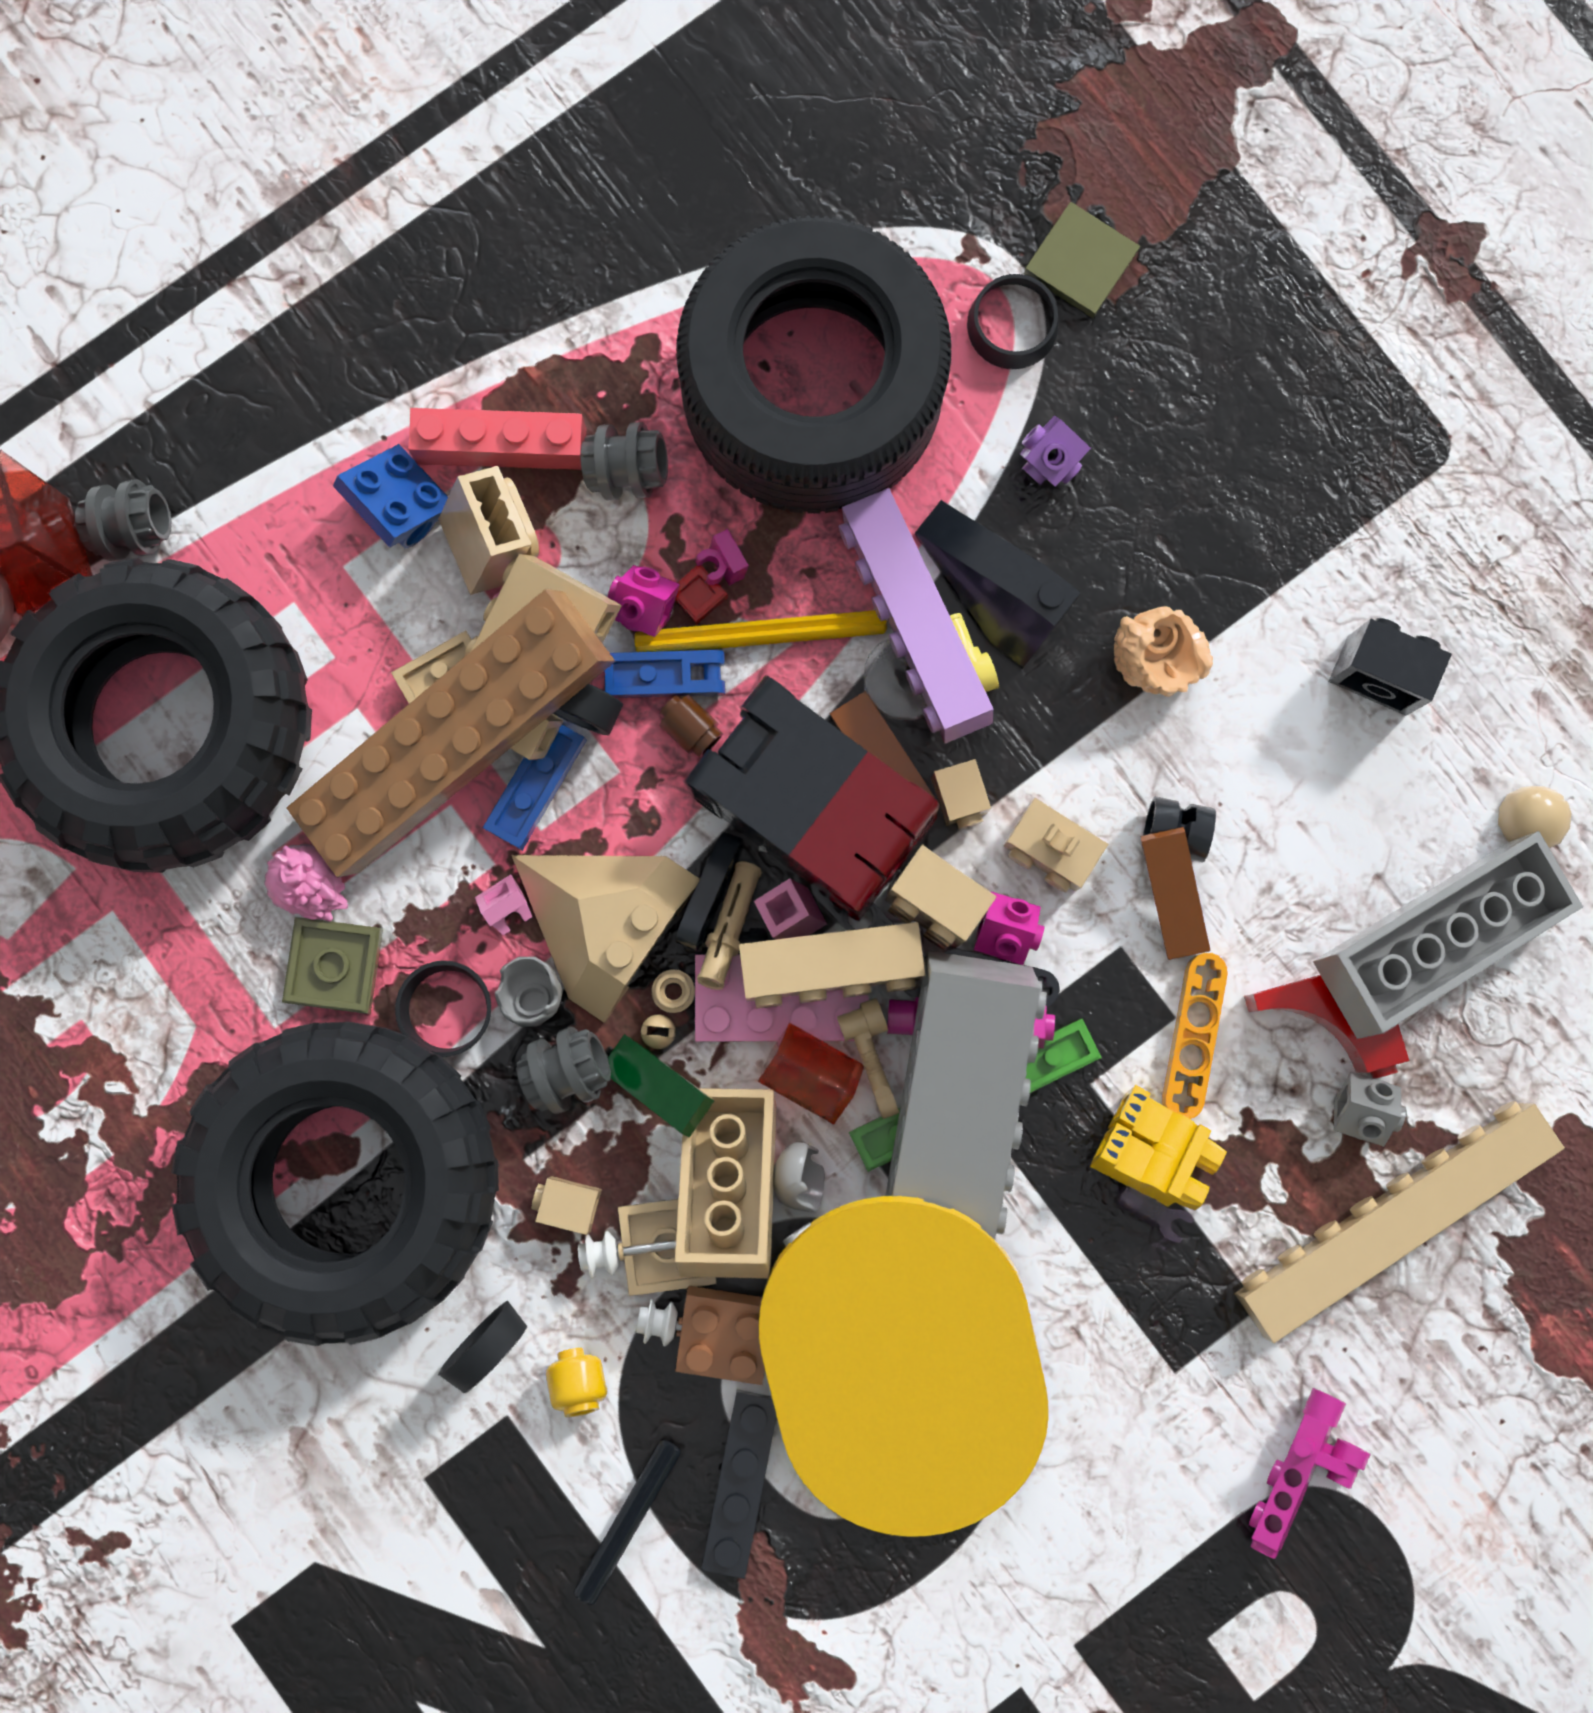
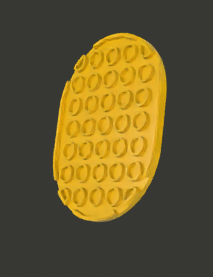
M880 1196L851 1202L827 1212L811 1222V1226L805 1229L782 1251L771 1269V1274L761 1299L759 1343L787 1455L796 1473L812 1494L830 1510L858 1526L889 1535L907 1537L938 1535L962 1529L991 1515L1012 1498L1030 1476L1042 1452L1047 1435L1049 1404L1025 1291L1019 1274L1003 1247H1000L981 1228V1225L953 1208L947 1209L933 1203L924 1202V1199L916 1197Z

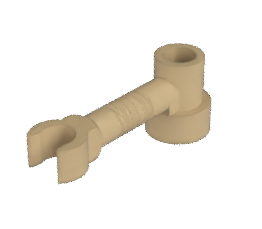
M877 998L860 1003L861 1008L837 1016V1020L845 1042L851 1039L855 1041L863 1066H865L864 1069L866 1074H868L867 1077L882 1118L885 1119L898 1114L899 1110L885 1072L882 1070L883 1067L881 1062H879L880 1059L872 1036L888 1031Z

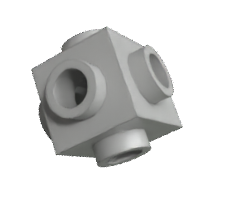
M1351 1071L1334 1100V1131L1359 1140L1385 1146L1393 1131L1399 1132L1405 1121L1406 1108L1401 1106V1087L1389 1084L1383 1080H1377Z

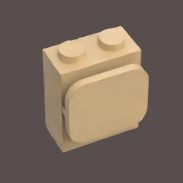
M498 466L457 477L438 520L470 595L503 586L505 582H503L502 577L507 565L513 559H517L519 554L538 557L539 544L515 484L510 478H503Z

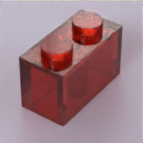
M789 1022L771 1049L758 1082L834 1125L853 1099L865 1066Z

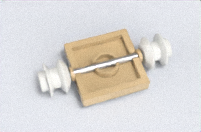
M679 1198L618 1207L622 1242L618 1243V1247L616 1239L608 1231L605 1232L602 1241L593 1242L590 1235L587 1234L585 1236V1243L578 1244L581 1271L589 1270L590 1278H594L598 1268H606L609 1274L613 1276L619 1266V1258L620 1261H625L629 1296L685 1289L688 1286L699 1287L717 1284L716 1277H680L675 1264Z

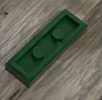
M625 1034L608 1057L611 1079L688 1138H690L714 1103V1100Z

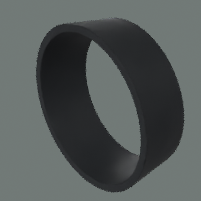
M1008 274L992 280L976 297L968 313L967 331L972 346L983 359L1000 368L1022 369L1036 364L1050 352L1058 334V309L1052 293L1039 280L1023 274ZM1004 285H1020L1037 292L1047 302L1053 314V324L1047 337L1037 346L1024 351H1008L994 345L984 335L978 320L979 304L986 293Z
M453 961L431 962L416 969L403 982L396 998V1021L402 1034L414 1038V1041L428 1050L439 1054L441 1057L454 1056L470 1049L485 1033L491 1017L490 995L483 980L469 967ZM456 971L469 976L480 986L486 999L487 1014L482 1029L470 1042L456 1048H439L425 1042L416 1033L410 1020L409 1006L415 989L425 978L437 972Z
M509 1301L501 1304L484 1319L440 1369L438 1375L461 1392L467 1393L483 1380L508 1354L526 1331L527 1325Z

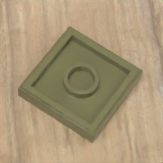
M1070 202L1026 266L1024 274L1039 280L1049 291L1091 318H1094L1138 253L1140 246Z
M295 917L282 1003L371 1014L383 929Z

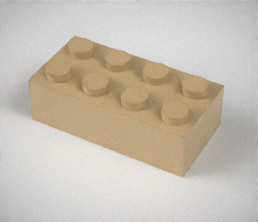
M918 922L739 944L745 998L747 1002L755 1001L756 1009L782 1006V997L799 995L800 1003L823 1001L827 998L826 992L843 990V998L864 996L872 993L871 986L886 984L887 992L910 990L916 987V980H920L925 976Z
M699 1088L712 1098L714 1103L690 1138L682 1134L675 1249L676 1267L680 1277L769 1278L777 1114L774 1090Z

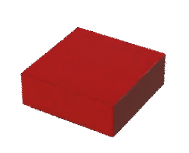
M702 565L695 566L677 582L680 586L675 602L696 625L728 598V594L718 583L708 585L706 579L709 573Z

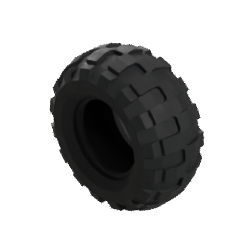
M140 558L107 563L103 569H100V573L84 577L79 573L50 590L49 595L52 599L36 613L27 610L10 633V635L16 638L5 660H0V764L3 771L0 774V782L15 807L22 809L33 820L38 832L60 848L69 850L98 864L132 872L163 873L166 869L187 866L194 868L223 857L226 849L242 840L249 841L271 821L269 814L284 795L290 796L303 768L299 766L304 742H308L311 739L312 709L309 708L307 703L305 685L308 679L298 652L290 644L282 631V626L254 597L228 578L218 577L198 565L173 559L162 561V563H148ZM178 653L197 659L207 674L214 702L213 719L202 747L184 767L167 777L145 783L121 782L104 765L94 743L92 729L93 713L103 687L123 666L146 655Z
M354 1022L310 1023L285 1029L279 1035L263 1042L252 1044L228 1062V1068L212 1084H206L189 1111L192 1119L184 1138L181 1141H177L171 1171L172 1174L177 1175V1201L175 1204H171L177 1235L182 1234L185 1237L194 1258L190 1266L207 1291L211 1289L216 1291L231 1306V1314L256 1330L260 1328L267 1329L283 1335L288 1342L312 1346L331 1343H348L353 1345L382 1338L397 1329L412 1324L444 1301L465 1278L468 1269L484 1247L493 1223L491 1218L495 1195L499 1191L498 1159L494 1156L489 1131L491 1129L480 1102L472 1096L461 1080V1075L443 1057L414 1041V1038L385 1027ZM335 1106L363 1113L381 1126L394 1142L401 1157L404 1170L405 1189L402 1205L396 1220L376 1245L369 1250L357 1253L340 1254L328 1252L313 1247L300 1239L282 1218L273 1191L275 1161L289 1133L310 1115Z

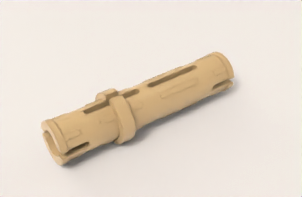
M741 861L735 864V870L714 932L707 936L705 945L708 947L700 974L697 976V982L707 988L714 990L724 988V982L732 958L739 953L740 942L738 939L749 911L758 879L762 874L761 869L752 863Z

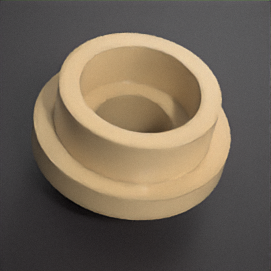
M667 970L655 979L652 985V997L655 1004L663 1011L669 1013L682 1012L693 1002L695 986L692 979L686 973L680 970ZM677 983L681 986L682 994L678 999L671 1000L666 996L665 991L669 984Z

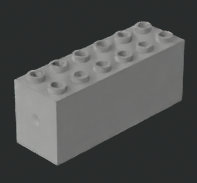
M927 950L924 965L925 976L922 978L885 1196L916 1197L924 1199V1202L933 1203L947 1209L953 1208L981 1225V1228L995 1240L996 1234H1004L1007 1208L1003 1207L1004 1191L1011 1192L1013 1187L1015 1166L1010 1165L1011 1150L1019 1149L1021 1144L1023 1124L1018 1122L1019 1106H1027L1029 1100L1030 1079H1026L1027 1062L1034 1063L1036 1060L1038 1036H1034L1035 1019H1043L1046 1006V992H1042V982L1037 980L1031 966Z

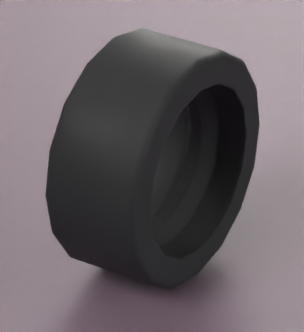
M588 684L553 714L587 730L609 736L623 707V703L607 692Z

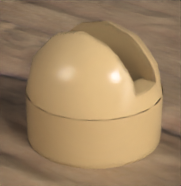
M661 1014L648 1017L641 1027L642 1040L647 1046L654 1049L668 1047L676 1036V1028L673 1021ZM648 1026L669 1028L668 1037L647 1035Z

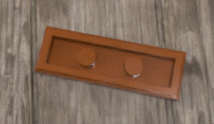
M866 691L830 713L829 716L842 733L907 781L918 785L935 799Z
M1184 827L1140 836L1168 960L1211 951Z

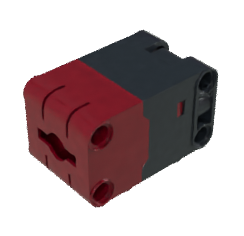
M765 675L740 707V717L742 720L720 747L718 754L708 749L683 782L690 795L704 808L718 818L724 819L810 885L812 884L822 894L828 896L832 903H837L835 906L840 910L844 908L848 912V916L859 922L881 894L883 888L887 886L909 857L911 851L915 849L937 820V812L940 805L925 790L913 782L907 781L796 699L790 691L776 680Z

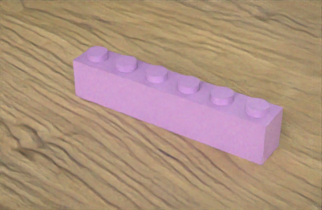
M887 488L842 507L844 523L838 525L841 537L847 549L854 547L859 560L855 561L856 569L864 585L871 583L876 596L872 597V603L880 621L888 619L893 633L888 634L890 643L897 658L903 656L906 658L910 670L906 671V677L914 695L922 693L928 707L923 709V713L931 732L939 731L946 744L993 724L994 709L890 489Z

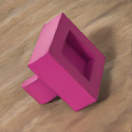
M728 529L714 535L709 549L702 550L697 555L695 561L697 566L707 561L716 564L718 570L707 576L706 581L708 585L717 584L725 577L730 586L744 579L749 566Z

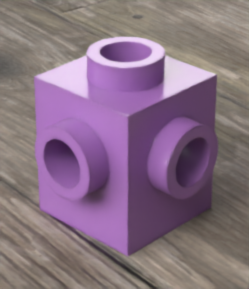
M1053 416L1044 427L1038 424L1027 434L1022 441L1025 448L1019 454L1027 461L1022 468L1038 484L1041 485L1047 480L1056 487L1060 481L1064 484L1068 483L1082 467L1079 461L1091 448L1061 419ZM1052 449H1056L1055 456L1048 460L1049 452Z

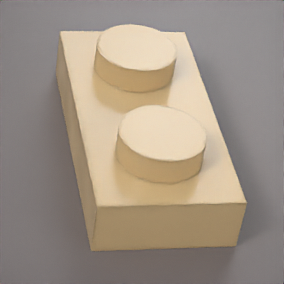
M466 630L391 672L409 704L464 658L465 650L472 640Z

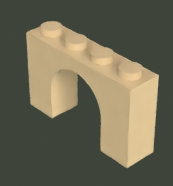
M519 554L517 559H513L507 565L502 577L505 583L498 597L492 599L486 607L483 615L485 623L479 636L474 637L468 644L464 657L544 589L563 591L602 644L622 605L535 556ZM551 714L510 749L529 760L544 758L564 720Z

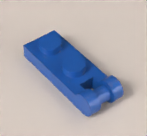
M720 650L610 653L616 662L605 670V692L615 698L671 697L676 695L718 697L726 694L725 681L721 680V667L725 665V652ZM691 667H704V680H691Z

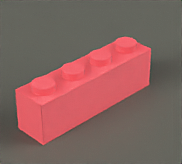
M410 408L408 450L416 463L423 465L582 470L581 445L586 437L587 429L583 415L580 413Z

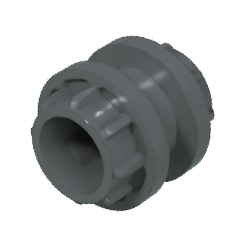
M644 422L630 423L624 436H619L612 424L599 425L595 435L586 436L581 445V469L586 487L591 492H601L605 500L620 499L623 487H631L636 498H649L652 495L653 488L663 487L668 477V455L663 435L658 430L649 431Z
M137 479L121 482L117 490L110 485L92 487L88 491L86 499L78 502L75 512L76 528L83 545L95 555H101L108 561L125 559L130 551L138 556L154 554L159 549L161 542L167 540L171 533V514L166 499L152 485L146 486Z
M568 1027L559 1031L556 1037L557 1045L554 1047L542 1038L528 1044L527 1053L522 1054L521 1060L517 1062V1076L521 1089L532 1107L539 1109L541 1112L550 1110L554 1114H560L570 1109L571 1096L574 1094L585 1103L599 1098L601 1089L606 1087L607 1081L611 1079V1069L600 1040L593 1032H589L587 1029L578 1032L575 1028Z

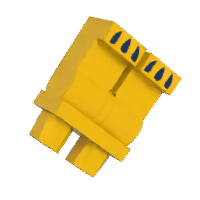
M1137 1085L1133 1086L1123 1096L1108 1127L1109 1130L1105 1133L1089 1167L1148 1197L1156 1199V1202L1165 1207H1169L1176 1202L1181 1206L1197 1210L1203 1205L1209 1192V1186L1191 1177L1194 1167L1197 1166L1213 1175L1221 1166L1227 1152L1208 1139L1212 1130L1201 1124L1197 1125L1182 1114L1171 1111L1149 1098L1151 1093Z

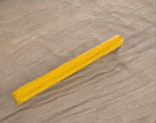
M870 610L661 629L655 637L637 631L634 635L636 652L695 651L879 635L886 633L887 620L881 622L876 611Z

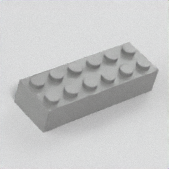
M1537 831L1506 843L1317 958L1313 963L1356 1038H1364L1382 1034L1577 912L1583 908V905L1542 835Z

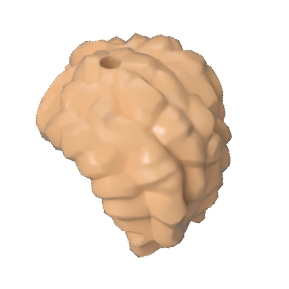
M1157 607L1139 613L1134 619L1125 616L1120 621V626L1114 638V641H1116L1114 643V662L1117 670L1122 672L1124 680L1130 686L1141 687L1147 693L1170 697L1176 692H1187L1189 684L1197 683L1199 679H1204L1209 675L1213 665V656L1210 655L1209 642L1204 633L1199 631V627L1193 623L1189 616L1184 615L1182 610L1172 611L1170 607Z

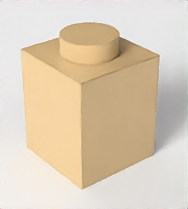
M976 759L934 771L931 779L946 826L957 823L959 829H964L984 822L982 815L987 814L991 806Z
M553 1176L548 1177L545 1185H537L531 1209L538 1211L535 1222L587 1235L592 1229L602 1189Z

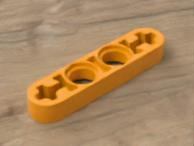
M1202 953L1192 957L1185 968L1162 1094L1163 1106L1189 1119L1197 1117L1205 1104L1228 976L1225 961L1213 953ZM1206 960L1210 962V969L1217 971L1216 978L1208 979L1205 992L1214 991L1213 999L1205 995L1191 996V988L1195 990L1201 989L1203 979L1201 975L1196 974V967L1204 966ZM1193 1003H1203L1209 1009L1210 1019L1203 1027L1193 1026L1187 1018V1011ZM1187 1045L1198 1047L1202 1053L1201 1065L1194 1070L1186 1069L1179 1060L1181 1050ZM1176 1072L1187 1077L1199 1076L1198 1085L1192 1082L1188 1083L1187 1096L1194 1098L1193 1106H1185L1183 1113L1179 1112V1104L1172 1100L1174 1094L1182 1093L1184 1081H1175Z

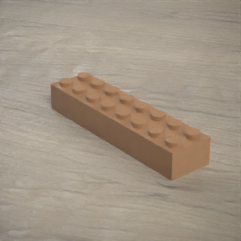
M544 589L286 807V809L337 878L360 873L616 661L563 591Z

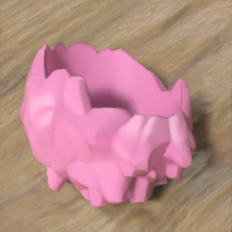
M313 845L285 846L281 851H277L274 858L267 862L268 872L265 874L264 885L267 888V895L276 907H280L292 915L299 914L307 919H322L329 922L333 920L331 911L348 908L347 900L341 894L345 889V884L342 883L341 877L337 878Z

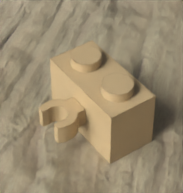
M1034 798L1003 846L1010 850L1008 857L1026 869H1030L1034 865L1047 873L1044 879L1055 888L1063 892H1067L1070 888L1076 892L1082 888L1109 844Z

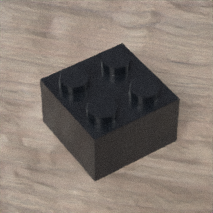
M1371 618L1347 637L1328 682L1407 716L1432 702L1452 653L1440 649L1441 644L1426 636H1416L1415 638L1400 631V625L1385 618L1374 620Z

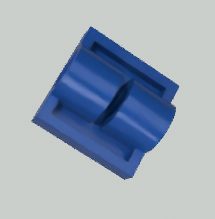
M400 444L337 475L333 487L389 548L399 543L403 548L407 549L420 542L431 531L434 524L439 521V516L448 499V496Z

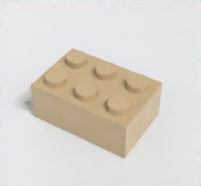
M921 845L891 888L885 901L891 905L887 910L890 914L905 924L912 921L918 922L919 925L926 929L923 936L937 947L945 950L949 946L956 949L967 941L997 896Z

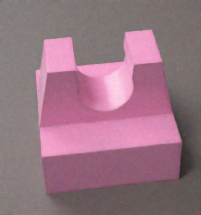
M511 874L474 897L481 914L489 926L496 928L502 935L510 931L505 917L510 913H519L524 921L532 917L527 901Z

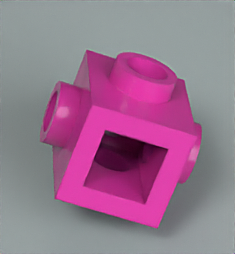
M633 565L622 577H615L608 592V598L622 605L615 621L620 622L622 626L629 630L641 631L655 637L670 619L680 584L660 576L654 569Z
M991 891L997 897L980 920L974 950L1002 960L1024 965L1029 950L1037 951L1043 937L1045 926L1038 924L1041 907L1030 904L1022 899H1014Z

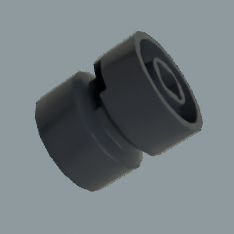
M1155 796L1148 809L1143 836L1184 827L1191 861L1203 863L1208 857L1214 836L1216 810L1212 807L1189 804L1183 809L1176 800Z

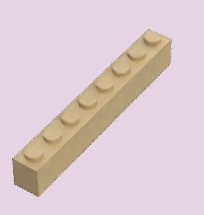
M1511 1101L1501 1106L1493 1113L1495 1120L1483 1128L1478 1124L1467 1129L1457 1137L1460 1142L1447 1152L1442 1148L1431 1153L1422 1160L1423 1168L1411 1176L1406 1172L1395 1177L1386 1184L1387 1192L1375 1200L1370 1196L1359 1201L1350 1208L1352 1215L1339 1224L1334 1220L1314 1232L1316 1237L1314 1241L1303 1248L1298 1244L1287 1249L1278 1256L1277 1259L1280 1262L1278 1265L1267 1272L1264 1269H1259L1243 1279L1241 1283L1244 1287L1237 1291L1235 1295L1262 1336L1270 1342L1276 1343L1565 1149L1536 1104H1518L1516 1101Z

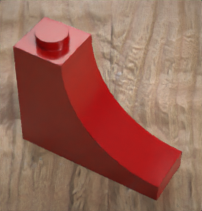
M1321 975L1244 996L1249 1013L1270 1009L1284 1010L1303 1015L1322 1025L1341 1043L1352 1061L1356 1073L1370 1072L1372 1078H1380L1397 1073V1064L1410 1061L1399 1024L1382 1034L1357 1039Z

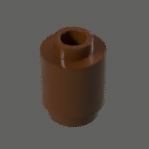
M677 695L674 696L659 713L663 717L659 726L688 754L694 752L699 758L708 749L711 750L723 736V733L717 728L719 723L690 695L682 699Z

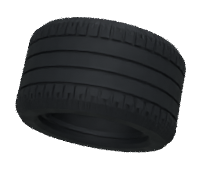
M798 216L794 219L792 217L787 218L785 221L781 219L778 222H770L768 226L764 224L758 229L755 228L751 233L747 232L744 236L737 238L736 242H731L728 247L721 251V254L718 253L695 282L680 317L676 345L677 368L684 413L691 435L698 449L702 452L703 457L710 466H713V469L721 478L726 479V482L736 490L740 489V492L747 497L755 498L757 502L767 506L770 504L773 508L784 511L786 509L797 513H803L804 511L807 514H820V511H825V513L836 512L846 505L887 488H892L902 477H905L910 472L914 464L924 454V450L927 449L939 420L949 379L952 353L951 335L944 306L931 280H928L929 277L922 267L917 265V261L908 252H904V249L898 246L895 241H890L889 237L883 236L878 231L874 232L872 228H867L863 224L857 225L854 221L848 222L846 219H842V221L837 220V217L829 218V216H824V218H819V216H806V218H801V216ZM802 308H822L845 314L865 326L881 343L885 350V357L876 383L855 405L828 416H801L775 406L755 387L744 362L743 344L760 325L779 314Z

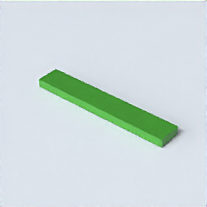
M1079 1019L1054 1031L1053 1041L1045 1040L1044 1048H1038L1035 1062H1027L1026 1079H1030V1093L1102 1058L1083 1019ZM899 1113L885 1119L880 1116L849 1132L867 1172L891 1161Z

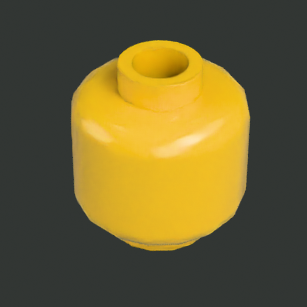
M572 1348L557 1353L558 1361L547 1367L545 1375L552 1408L564 1411V1417L566 1418L598 1411V1403L602 1402L607 1395L600 1358L594 1355H584L583 1348Z

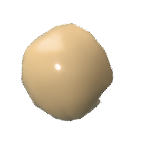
M1521 787L1507 794L1499 807L1498 825L1508 842L1539 831L1548 847L1551 848L1560 844L1570 830L1571 810L1568 802L1564 800L1563 795L1548 787Z

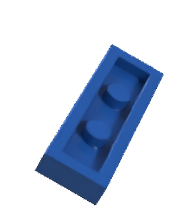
M561 725L544 758L529 760L524 757L482 828L523 851L587 739L570 728Z

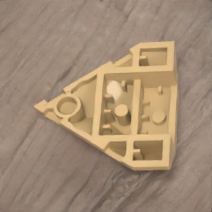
M512 855L568 998L605 1023L628 990V983L675 915L678 916L693 895L700 879L667 856Z

